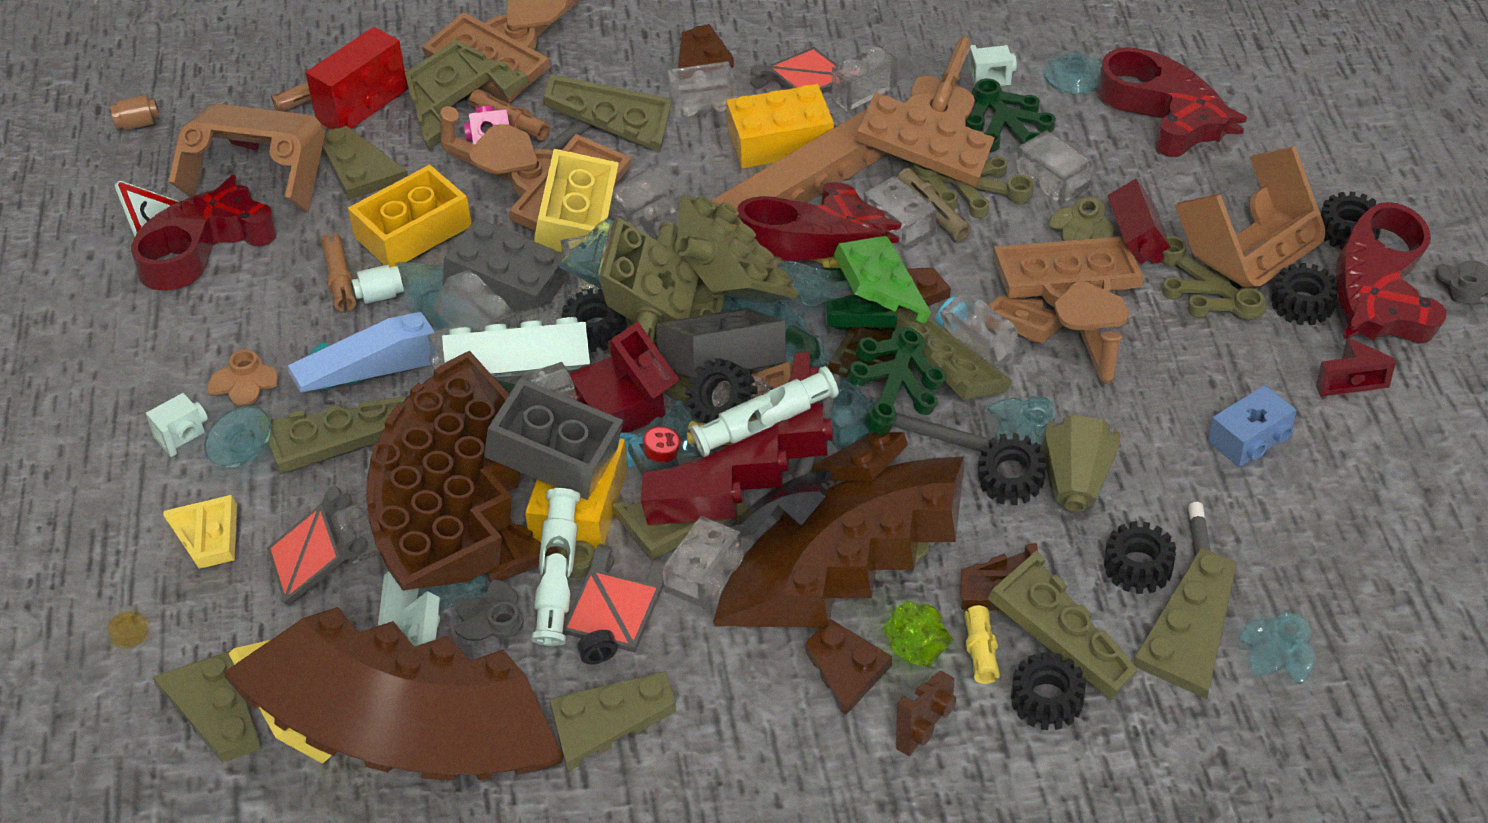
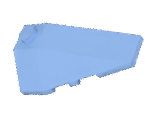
M422 312L388 318L288 365V373L300 393L429 366L432 365L435 331Z

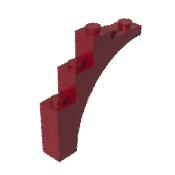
M809 352L795 353L792 374L788 382L795 379L801 381L818 373V366L812 367ZM819 401L811 404L809 410L775 423L765 430L731 444L700 460L674 468L643 472L641 504L647 525L737 519V503H743L744 501L743 490L782 487L783 472L789 471V459L827 456L828 441L834 440V427L832 418L825 417L823 403L819 404Z

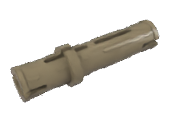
M906 168L899 173L896 179L897 184L905 189L917 207H922L955 241L960 242L967 238L971 232V226L936 194V189L931 183H925L911 168ZM919 189L929 197L927 200L918 192ZM939 209L949 217L948 220L938 212Z

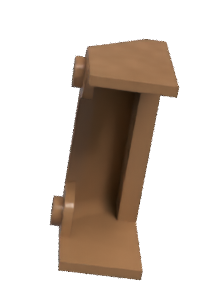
M217 103L211 104L181 129L168 182L189 197L196 194L204 152L209 148L212 137L270 144L271 158L281 166L291 167L285 198L302 212H309L325 136L324 126L317 118L307 114Z
M1296 146L1259 153L1250 157L1261 188L1252 194L1249 203V210L1255 222L1238 234H1235L1221 194L1175 204L1194 256L1202 263L1244 288L1263 285L1279 274L1281 269L1289 267V265L1319 246L1325 238L1324 222Z

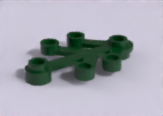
M985 78L979 80L972 89V95L976 104L972 113L966 118V127L982 132L985 125L984 115L988 107H990L995 114L987 132L984 133L994 137L990 152L997 151L1000 148V134L1005 124L1022 143V152L1028 160L1038 161L1042 159L1047 153L1048 138L1043 133L1054 131L1055 116L1046 112L1038 113L1040 100L1034 95L1024 96L1004 92L999 82L994 79ZM1005 104L1018 105L1020 109L1007 107ZM1020 121L1036 124V129L1039 132H1029Z
M897 328L892 333L891 339L879 342L869 337L862 338L855 350L857 357L862 361L872 362L876 356L892 353L895 355V358L891 361L870 366L856 361L851 364L846 374L847 380L855 386H863L867 381L887 377L880 400L870 406L864 418L865 425L874 433L886 434L892 429L897 419L894 403L901 383L911 397L914 409L919 414L930 415L938 403L935 394L922 389L909 369L908 363L912 361L922 376V384L932 391L941 388L946 379L945 372L939 367L931 366L923 353L926 345L925 340L919 332L912 328Z

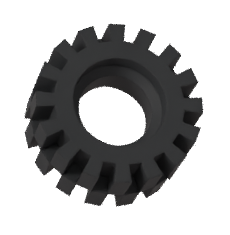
M1351 191L1349 196H1346L1344 192H1339L1338 197L1334 194L1329 196V200H1325L1321 211V217L1325 226L1324 241L1330 240L1329 245L1335 247L1337 244L1341 245V250L1342 245L1356 225V223L1345 220L1358 222L1366 211L1376 205L1377 201L1371 198L1367 201V195L1361 194L1360 197H1356V192ZM1372 229L1376 236L1375 240L1379 238L1381 229Z
M1300 263L1299 268L1295 264L1289 265L1288 270L1284 267L1275 278L1271 299L1273 301V309H1277V314L1280 317L1286 314V321L1290 323L1293 319H1297V325H1303L1304 321H1308L1309 326L1315 325L1316 319L1320 323L1326 321V317L1330 318L1334 311L1338 294L1335 276H1328L1329 271L1325 268L1318 271V265L1312 264L1311 268H1306V263ZM1296 292H1305L1313 296H1304Z
M588 289L587 295L584 296L582 292L576 294V300L570 297L567 300L568 305H564L562 308V318L576 317L578 322H586L593 318H604L597 322H586L587 341L590 352H597V347L599 346L602 347V351L607 350L608 342L627 329L626 317L606 305L602 289H598V293H593V289Z
M715 358V362L711 360L705 361L706 369L698 366L694 370L699 374L698 377L690 376L688 382L693 384V388H686L685 392L686 395L692 397L686 400L687 406L693 408L690 412L693 416L699 418L698 420L705 423L719 418V413L753 399L751 397L752 394H758L757 387L751 385L756 382L753 376L749 375V372L743 367L729 360L725 361L722 358ZM722 381H729L732 386L730 398L723 406L715 407L712 403V394L715 387Z
M1006 433L1000 434V442H997L993 437L989 440V448L984 445L981 449V456L979 455L978 477L983 492L987 490V496L993 500L997 495L998 503L1005 505L1007 498L1011 499V505H1018V498H1022L1023 503L1029 502L1030 494L1036 497L1039 494V487L1043 488L1046 468L1044 452H1040V445L1037 442L1031 446L1030 437L1025 435L1023 441H1020L1019 433H1013L1012 439H1007ZM1016 460L1025 465L1026 472L1017 478H1007L1000 475L997 468L1004 461Z
M1137 521L1130 522L1129 529L1125 524L1118 526V532L1113 530L1110 533V538L1107 539L1104 568H1106L1105 574L1107 577H1113L1112 583L1115 586L1122 582L1124 583V591L1129 592L1131 587H1135L1136 594H1143L1144 588H1147L1149 593L1156 592L1157 585L1162 589L1166 586L1167 580L1170 581L1175 563L1176 545L1175 542H1171V535L1168 532L1161 535L1162 528L1158 525L1152 530L1149 529V522H1143V527H1138ZM1139 552L1149 555L1154 560L1145 563L1136 562L1129 559L1126 555Z
M1042 652L1040 660L1037 659L1035 654L1028 656V663L1022 660L1018 665V670L1015 669L1013 674L1011 693L1013 710H1018L1017 716L1021 720L1028 716V725L1035 727L1036 722L1042 723L1041 730H1048L1049 724H1054L1055 730L1062 729L1063 720L1068 726L1074 723V717L1079 718L1084 705L1086 679L1082 677V669L1080 667L1074 669V661L1070 658L1063 663L1062 655L1057 653L1054 659H1049V652ZM1049 684L1060 688L1064 694L1056 698H1046L1036 694L1033 688L1038 685Z

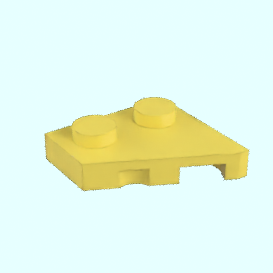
M232 495L164 511L163 515L199 569L235 560L237 503Z

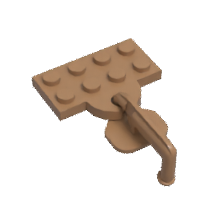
M507 0V14L494 17L485 23L463 12L422 46L424 56L430 57L454 40H457L485 53L486 58L495 62L498 60L508 65V68L516 72L518 70L523 71L530 83L507 98L491 80L480 86L510 103L551 67L549 58L534 50L538 40L537 36L580 0Z
M964 36L957 41L947 68L943 72L942 80L929 75L918 77L911 90L910 98L906 103L875 92L857 131L855 140L976 187L994 137L965 126V119L969 117L975 99L971 92L955 85V83L961 79L960 73L971 46L969 37Z
M451 106L443 107L440 111L441 146L444 151L451 156L510 181L516 193L521 197L509 210V220L536 231L553 150H534L530 137L526 132L507 124L492 126L476 144H472L455 136V122L459 118L458 111ZM575 134L562 149L567 152L618 162L614 186L631 167V157L578 134Z
M1123 237L994 246L993 260L1008 298L1043 296L1046 302L1054 307L1062 325L1069 329L1080 331L1101 383L1109 384L1115 376L1119 341L1122 339V334L1114 331H1107L1101 334L1099 328L1122 326L1128 321L1129 316L1124 300L1120 296L1111 293V290L1142 288L1144 277Z

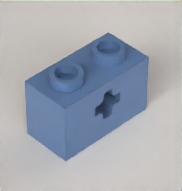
M1263 385L1212 417L1208 442L1236 466L1241 467L1250 460L1259 459L1266 450L1277 443H1284L1291 437L1294 432L1293 425L1297 409L1269 387Z

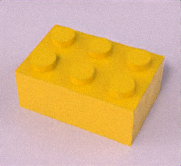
M818 84L726 100L727 128L741 169L776 163L834 128L833 119Z
M430 164L348 207L354 238L383 265L388 264L389 267L404 264L466 230L472 224L467 196Z
M619 439L618 449L589 499L586 500L580 497V502L575 505L576 541H585L591 544L594 549L599 544H605L614 516L612 504L618 503L628 471L625 439ZM537 479L525 515L527 527L533 532V538L541 542L543 522L548 519L549 500L546 499V492L557 487Z

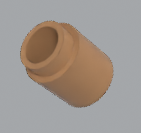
M147 94L117 100V104L110 105L116 129L124 128L127 131L154 125V118L159 117L156 100H149Z

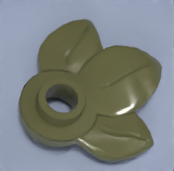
M1083 197L1077 200L1073 206L1060 208L1052 215L1049 222V228L1063 230V241L1110 238L1114 236V226L1105 217V206L1102 201L1095 197ZM1086 209H1091V210H1094V211H1093V212H1085L1084 210H1086Z

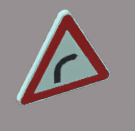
M123 181L115 183V189L134 236L152 217L179 202Z

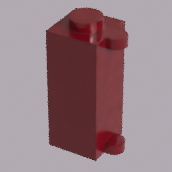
M1134 179L1107 196L1125 244L1139 263L1143 264L1148 260H1151L1152 263H1160L1164 259L1162 252L1171 247L1151 198L1138 180Z

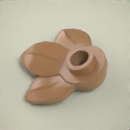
M243 349L231 355L227 367L216 371L211 376L207 391L210 396L229 394V398L235 406L245 408L257 401L261 389H270L277 386L278 374L273 367L263 364L261 358L254 351Z

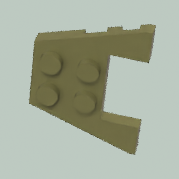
M454 40L405 73L411 97L417 111L418 122L422 129V136L429 149L441 142V116L439 113L443 107L452 106L489 80L495 84L506 98L530 83L523 71L518 70L516 72L508 68V65L498 60L495 62L486 58L485 53L457 40Z

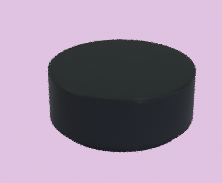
M597 630L581 638L577 643V650L582 662L594 665L612 658L618 650V644L612 631Z

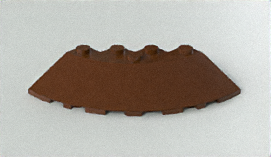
M470 350L447 361L434 370V375L423 384L417 383L410 389V395L402 404L398 403L385 421V428L380 434L378 442L375 443L370 458L366 491L369 524L376 547L388 571L402 591L465 583L499 567L502 536L497 531L509 526L512 496L508 491L519 486L520 472L484 457L488 427L509 394Z
M964 456L931 458L900 463L886 467L873 481H843L827 489L826 497L801 526L793 527L783 517L780 518L760 536L731 574L719 599L713 620L714 626L828 627L834 598H872L876 570H914L918 542H956L965 463Z
M336 607L300 619L225 671L224 677L239 695L254 709L261 707L275 718L274 724L282 730L286 731L290 728L305 736L306 744L332 756L340 752L364 761L365 767L388 773L390 770L397 768L421 772V778L454 780L455 775H477L478 780L492 779L493 773L514 770L516 775L562 763L563 755L526 675L504 649L470 661L449 635L414 647L394 621L358 632L342 611Z

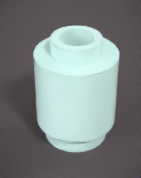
M387 264L357 271L358 278L352 280L356 299L363 298L364 304L395 298L397 293L404 292L398 266L389 267Z

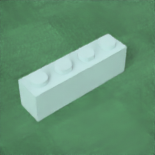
M576 317L560 318L556 320V325L542 326V321H527L521 323V328L507 329L506 324H494L485 326V331L473 333H471V328H454L449 330L450 335H442L445 363L470 350L494 378L573 371L590 365L586 322H578Z

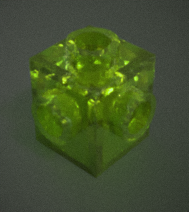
M906 600L893 611L891 618L882 627V630L891 641L889 646L894 653L906 662L930 667L954 640L941 623V614L927 603L921 605Z

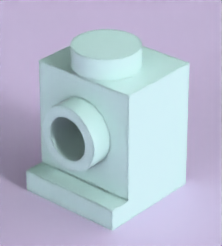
M976 45L970 46L968 71L974 87L979 80L985 78L996 80L1000 86L1011 85L1012 72H1016L1017 62L1015 54L1010 53L1007 45L978 49Z
M184 393L146 412L153 437L170 457L177 454L176 448L205 433L202 423L208 420L206 412L199 402L193 404Z

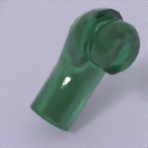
M795 325L788 327L785 332V341L799 348L798 353L809 352L811 364L813 365L815 358L819 359L820 357L817 339Z

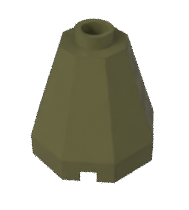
M1070 415L1063 418V424L1055 426V420L1046 423L1041 440V452H1044L1046 469L1055 499L1069 511L1082 512L1094 506L1120 447L1121 433L1114 429L1112 434L1109 431V424L1103 419Z

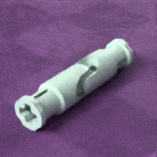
M826 366L821 367L817 374L804 380H792L770 390L764 395L757 396L719 413V418L700 427L697 424L691 426L692 438L700 454L703 457L708 456L710 450L727 442L734 444L773 426L775 423L809 410L811 404L828 396L831 398L837 397L839 394L837 384L830 370ZM755 413L757 420L748 421L751 415Z
M554 488L546 492V499L549 500L548 519L543 522L539 555L540 574L543 575L544 569V576L535 593L534 609L537 610L535 632L531 633L530 639L539 645L558 646L566 643V636L563 635L564 615L569 612L571 595L567 578H569L574 565L577 524L574 523L575 505L580 502L581 497L579 492L572 489ZM559 546L567 551L569 561L558 553L545 558V553L548 548ZM549 617H552L551 628H548Z

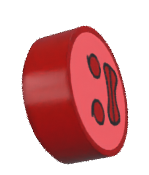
M653 427L645 433L642 449L649 459L656 462H668L678 455L680 438L674 430L668 427Z

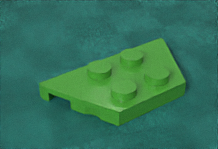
M881 236L838 244L834 256L855 295L877 302L895 312L898 306L901 305L914 312L916 321L926 324L931 311L888 237Z

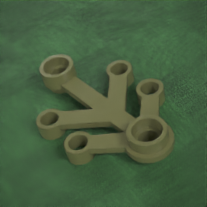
M1000 156L992 157L989 161L985 162L976 187L915 163L911 165V169L925 183H931L936 189V194L955 210L958 204V195L956 192L949 190L943 181L953 183L970 204L969 213L974 218H984L989 214V201L981 197L975 188L1008 195L1011 202L1018 205L1027 203L1033 196L1034 182L1028 176L1015 175L1008 182L981 177L987 174L997 178L1006 175L1008 162Z
M1167 236L1171 248L1162 252L1164 255L1162 263L1169 267L1178 265L1198 280H1181L1177 277L1165 279L1162 293L1166 298L1176 300L1181 298L1183 293L1220 294L1225 297L1207 298L1204 295L1192 296L1189 299L1188 312L1190 315L1198 318L1205 317L1209 311H1231L1238 317L1247 320L1257 319L1265 314L1267 304L1264 295L1254 287L1244 288L1241 285L1240 291L1230 285L1229 278L1214 270V273L1186 255L1187 244L1182 238Z

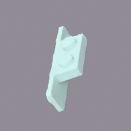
M388 571L384 574L378 626L394 621L414 647L435 640L437 627L440 622V616L438 615L440 597L427 591L418 598L419 589L402 591Z

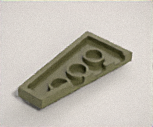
M550 74L543 96V105L660 152L672 99Z
M897 308L896 312L893 311L897 315L896 329L908 327L922 335L926 344L923 351L931 366L939 367L945 372L946 383L962 400L1008 391L1012 382L1009 377L929 317L925 324L916 321V315L908 308Z
M406 396L360 402L357 408L351 409L341 408L340 405L326 407V412L306 415L304 410L289 412V417L273 419L272 415L259 416L278 471L282 474L377 443L380 434L385 428V421L398 403L402 404Z
M1201 547L1135 656L1134 665L1137 668L1205 699L1208 698L1237 562Z
M1036 550L992 589L988 600L1054 654H1061L1064 662L1068 658L1073 660L1074 669L1080 667L1083 671L1082 677H1085L1088 682L1112 700L1133 679L1138 671L1137 667L1106 631L1099 632L1091 622L1092 614L1083 604L1077 606L1065 591L1067 585L1058 574L1052 576L1043 566L1045 559Z

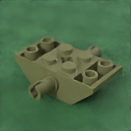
M682 194L679 199L678 235L675 242V251L679 253V256L685 257L711 292L758 303L795 299L798 296L799 292L790 282L792 280L790 275L784 271L785 262L781 260V257L773 256L768 249L759 244L755 239L756 233L750 227L743 224L738 217L739 212L736 208L726 202L721 204L712 202L704 196H698L697 198Z
M618 217L614 220L599 276L606 305L635 323L638 321L652 342L655 334L657 335L656 323L721 312L725 295L711 292L685 257L679 256L676 253L675 242L678 235V226L674 232L675 223H662L659 228L658 239L655 240Z

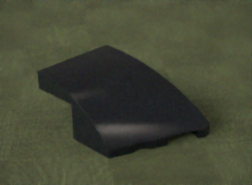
M822 469L794 478L784 483L782 487H776L744 511L729 528L740 537L752 535L770 514L775 519L783 517L793 527L801 526L826 497L827 489L830 485L828 481L833 474L828 469Z

